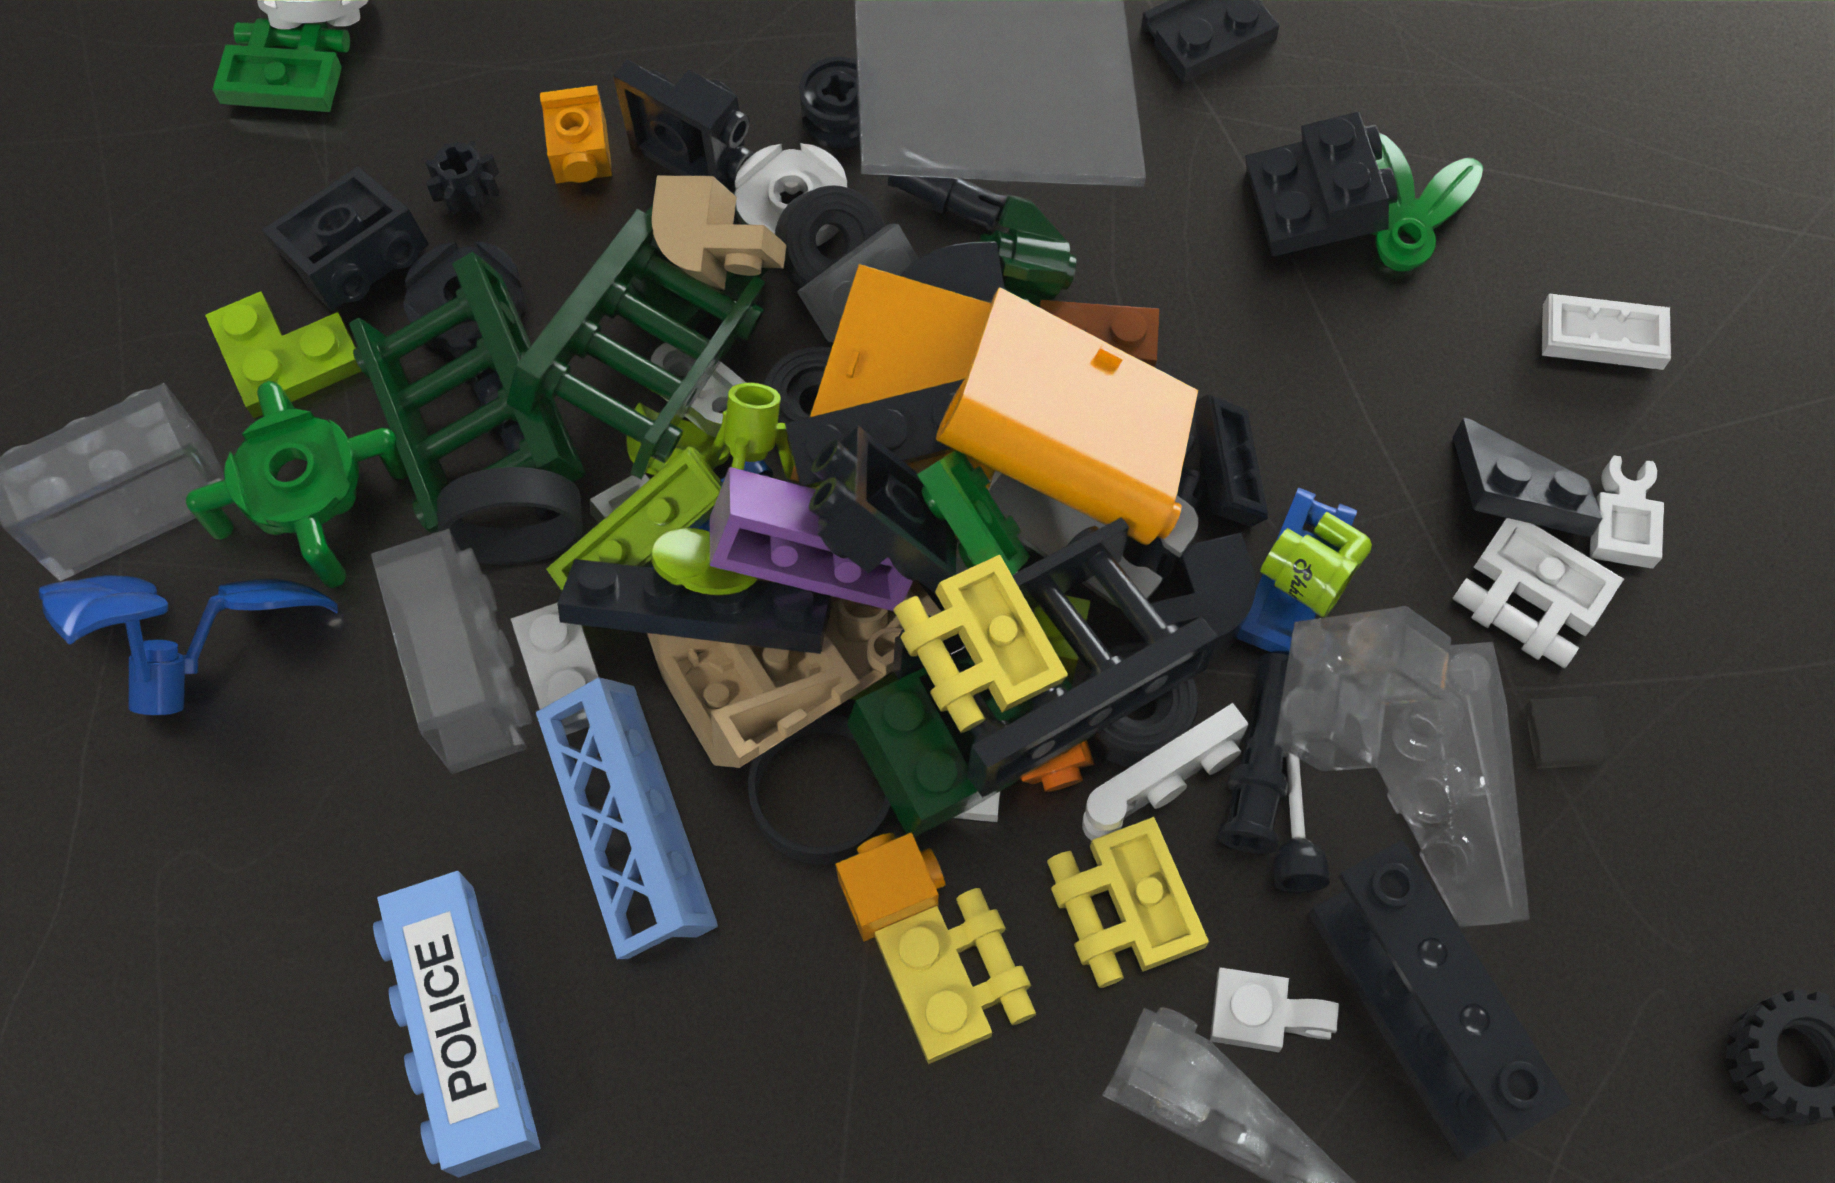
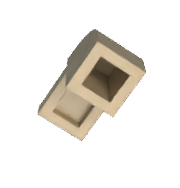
M657 175L652 209L653 234L662 253L687 274L715 289L725 290L727 271L739 275L755 276L761 274V268H784L786 244L765 225L733 224L737 197L714 176Z

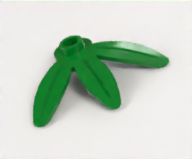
M1379 133L1382 144V159L1376 160L1379 170L1389 167L1392 169L1397 186L1398 200L1397 203L1389 204V229L1370 234L1376 235V247L1379 257L1387 267L1395 271H1410L1422 266L1431 258L1436 247V237L1433 229L1452 217L1469 200L1480 183L1483 165L1474 158H1464L1449 164L1433 177L1420 198L1416 199L1412 172L1405 156L1393 141ZM1399 236L1408 237L1415 243H1404Z

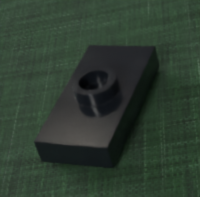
M1207 394L1196 400L1194 419L1201 451L1200 467L1206 478L1212 514L1252 527L1268 519V510L1248 410Z

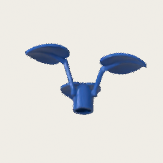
M106 575L81 580L62 581L39 588V598L42 600V609L47 621L70 645L95 630L125 623L131 649V655L129 656L128 709L143 715H167L184 709L185 674L198 673V658L214 619L220 611L228 608L232 610H266L295 606H323L338 613V604L320 591L298 582L283 579H254L222 584L218 587L219 595L209 598L187 654L182 655L178 653V644L176 642L167 640L143 641L139 620L159 616L168 611L166 599L158 596L156 586L146 580L130 576Z

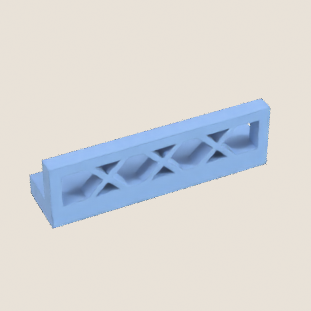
M598 677L537 711L536 715L616 958L629 959L671 937L697 938L717 928L718 924L635 687ZM584 708L590 727L582 749L579 750L569 746L561 720ZM593 766L606 772L611 786L602 811L589 805L584 791ZM613 828L627 833L632 848L623 872L610 867L605 853ZM635 890L648 896L657 924L633 936L626 912Z

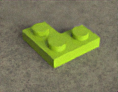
M262 291L205 315L242 400L253 418L263 415L257 390L265 381L277 382L289 400L293 402L362 371L354 358L353 350L356 347L338 312L283 335L268 301Z

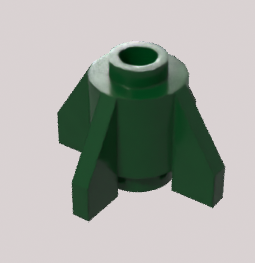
M1008 195L1000 225L1010 228L1009 231L996 230L993 235L982 233L980 242L997 241L1004 290L1023 300L1028 299L1029 303L1033 305L1040 303L1041 300L1054 299L1061 289L1067 290L1070 287L1076 270V256L1070 254L1069 242L1031 200Z

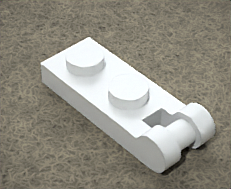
M1233 703L1097 787L1090 793L1086 803V811L1082 820V829L1085 835L1092 841L1098 837L1120 830L1124 818L1149 802L1157 809L1174 800L1187 788L1184 780L1203 768L1211 775L1234 761L1241 753L1238 746L1248 727V722Z

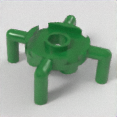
M265 381L257 390L263 417L252 423L241 434L245 440L239 446L234 456L230 451L225 463V479L190 491L186 496V506L215 539H224L232 533L234 528L233 522L221 507L236 503L243 514L267 534L296 533L302 556L322 583L329 588L338 587L345 581L346 571L327 546L322 524L332 519L335 515L343 514L354 505L357 497L355 488L359 477L360 461L379 456L391 477L394 479H404L408 476L395 443V433L389 428H379L348 438L341 427L330 419L327 421L315 417L311 411L295 409L277 382ZM297 459L307 461L305 472L296 480L289 482L277 480L279 470L287 462Z

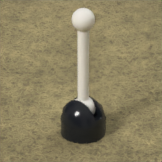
M1288 734L1283 757L1286 758L1287 781L1289 785L1292 839L1283 843L1276 852L1273 864L1275 887L1282 891L1306 893L1324 889L1330 884L1329 867L1324 850L1316 843L1310 842L1305 838L1299 758L1304 753L1305 744L1300 736Z

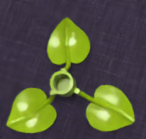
M741 383L733 386L728 392L727 410L723 412L722 425L717 436L713 437L706 434L693 422L681 420L677 427L683 430V434L671 457L665 464L655 459L646 473L656 475L688 446L697 449L712 470L716 466L724 464L728 460L729 454L733 456L732 467L744 470L745 461L756 462L765 459L768 451L772 450L776 443L785 476L790 480L795 464L787 441L785 423H778L780 394L775 389L759 383ZM641 402L634 409L653 421L660 414ZM627 436V451L634 464L641 443ZM682 528L666 532L657 539L652 549V564L657 573L670 583L684 585L687 589L708 595H729L749 588L759 579L710 566V532L706 530Z

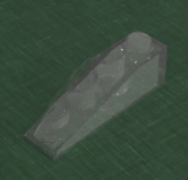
M1493 642L1426 647L1349 675L1346 678V685L1356 740L1366 759L1372 758L1389 789L1387 797L1397 814L1402 813L1421 848L1420 857L1458 926L1527 921L1529 919L1508 711Z
M1159 1007L1157 1013L1143 1008L1102 1096L1271 1183H1356L1210 1040L1196 1034L1195 1031L1198 1026L1194 1021L1169 1008Z

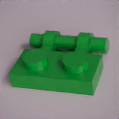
M257 18L255 23H235L234 39L238 45H225L212 89L220 104L330 112L342 69L335 52L347 53L349 51L350 35L347 30L329 29L328 25L324 22L305 23L304 27L298 26L292 29H277L270 25L268 18Z
M955 450L917 474L924 484L922 495L928 508L939 520H947L960 541L958 551L968 569L1001 555L1013 576L1028 561L1027 559L1030 555L1017 536L1022 531L1012 515L1005 518L986 488L990 480L981 466L974 469L967 456Z

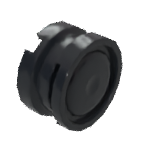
M844 56L828 57L812 64L803 73L799 83L802 124L811 139L822 146L834 149L852 148L865 142L875 132L879 121L877 79L868 66L857 59Z

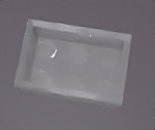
M162 383L149 390L135 392L128 396L125 401L92 416L73 420L63 429L30 444L17 446L6 451L0 457V521L3 529L59 581H62L196 518L186 506V496L194 489L224 480L225 475L208 439L168 386Z
M446 529L372 553L373 564L419 731L448 770L455 774L528 749L521 727L532 724L524 695L520 687L515 688L509 668L515 665L503 630L498 631L492 612L498 610L495 596L486 574H481L472 548L461 551L450 530Z

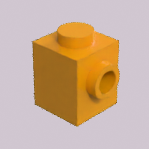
M912 832L897 839L893 833H886L871 838L857 848L858 855L836 863L839 884L864 942L874 938L875 931L938 906L939 894L936 889L946 886L941 868L932 849L928 848L920 852Z

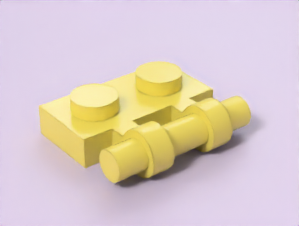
M1001 555L939 582L935 593L944 607V611L929 617L917 596L901 602L893 609L905 631L900 636L910 656H919L935 686L930 691L941 712L949 711L960 733L976 727L985 720L973 698L975 694L989 689L1001 712H1004L1063 683L1068 676ZM956 634H959L975 663V666L963 672H959L943 643L944 640Z
M1154 817L1093 839L1090 849L1098 865L1095 868L1080 873L1071 851L1062 852L1048 859L1047 863L1056 882L1051 890L1058 907L1066 908L1079 938V941L1074 944L1082 965H1090L1099 988L1110 986L1124 979L1115 957V953L1132 947L1142 972L1204 949L1209 943ZM1108 890L1122 923L1104 929L1091 897Z
M980 888L971 889L956 898L965 922L950 930L947 929L938 906H935L874 932L879 949L928 1064L992 1037V1030L983 1010L1002 1003L1011 1025L1020 1024L1036 1015L1026 991L1031 987L1030 981L1023 966L1015 967L1001 936L1006 930L997 909H989ZM977 946L990 979L973 987L959 957V953Z

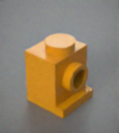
M597 85L540 93L547 156L556 184L564 182L582 183L594 178L612 176L607 125Z

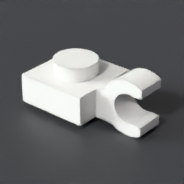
M1219 968L1216 979L1210 1041L1280 1052L1283 1048L1284 1032L1330 1040L1331 1033H1336L1339 1003L1319 999H1287L1289 978Z

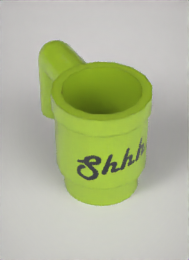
M1329 512L1323 515L1313 533L1339 548L1338 552L1308 534L1302 537L1287 528L1272 547L1260 570L1261 573L1276 581L1274 584L1276 588L1311 608L1314 613L1322 618H1325L1333 609L1355 572L1370 553L1372 547L1371 540L1366 534Z

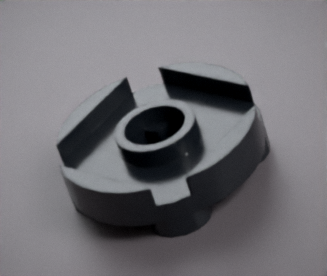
M475 241L477 247L467 246L458 248L456 242L434 247L423 254L412 265L405 280L407 292L403 305L410 324L454 299L453 294L462 286L452 263L472 251L502 275L521 320L525 316L528 307L522 280L515 263L504 251L485 242ZM469 318L427 344L438 350L448 351L452 356L458 358L477 347L476 341L482 337L477 322Z

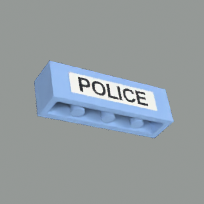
M455 871L377 897L382 920L373 923L374 936L383 960L385 962L392 960L397 985L389 987V1000L398 1025L400 1027L408 1026L413 1051L405 1054L404 1062L412 1090L416 1095L424 1094L430 1120L422 1122L420 1129L424 1149L429 1161L433 1165L440 1163L441 1170L459 1178L541 1149L474 887L459 871Z

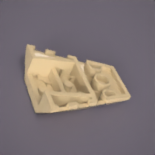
M759 578V579L757 580V581L773 582V581H769V580H765V579H761V578ZM918 580L913 581L904 601L917 596L928 615L934 616L940 613V609ZM832 596V608L821 654L647 634L662 679L713 765L740 768L838 705L894 673L895 637L899 636L903 627L894 611Z

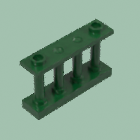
M637 209L516 365L506 404L530 416L544 396L551 400L555 399L556 396L564 399L641 443L630 474L642 480L655 459L665 464L671 457L683 434V430L677 426L737 337L748 341L764 312V309L757 306L756 303L765 281L754 276L738 301L710 285L695 279L682 269L657 256L658 249L651 245L654 237L652 217ZM633 277L640 281L647 277L723 322L710 340L631 295L628 283ZM604 315L611 319L618 315L696 359V362L685 378L681 379L600 333L601 326L598 323ZM588 354L669 401L657 419L653 421L570 374L571 366L568 363L574 355L584 359Z
M473 251L452 263L462 286L456 290V298L388 337L361 318H357L349 323L358 346L353 350L354 358L362 372L371 379L389 428L395 433L397 449L417 498L412 503L414 513L421 525L432 534H439L437 498L441 490L448 485L439 459L510 419L518 422L524 439L519 441L520 449L482 470L504 467L535 468L559 474L572 482L586 475L554 399L551 400L544 396L530 416L506 404L516 365L529 350L531 343L502 275ZM469 318L477 322L482 337L476 341L477 347L411 385L408 384L399 361L400 358ZM489 368L497 371L503 385L497 391V398L429 436L419 408Z

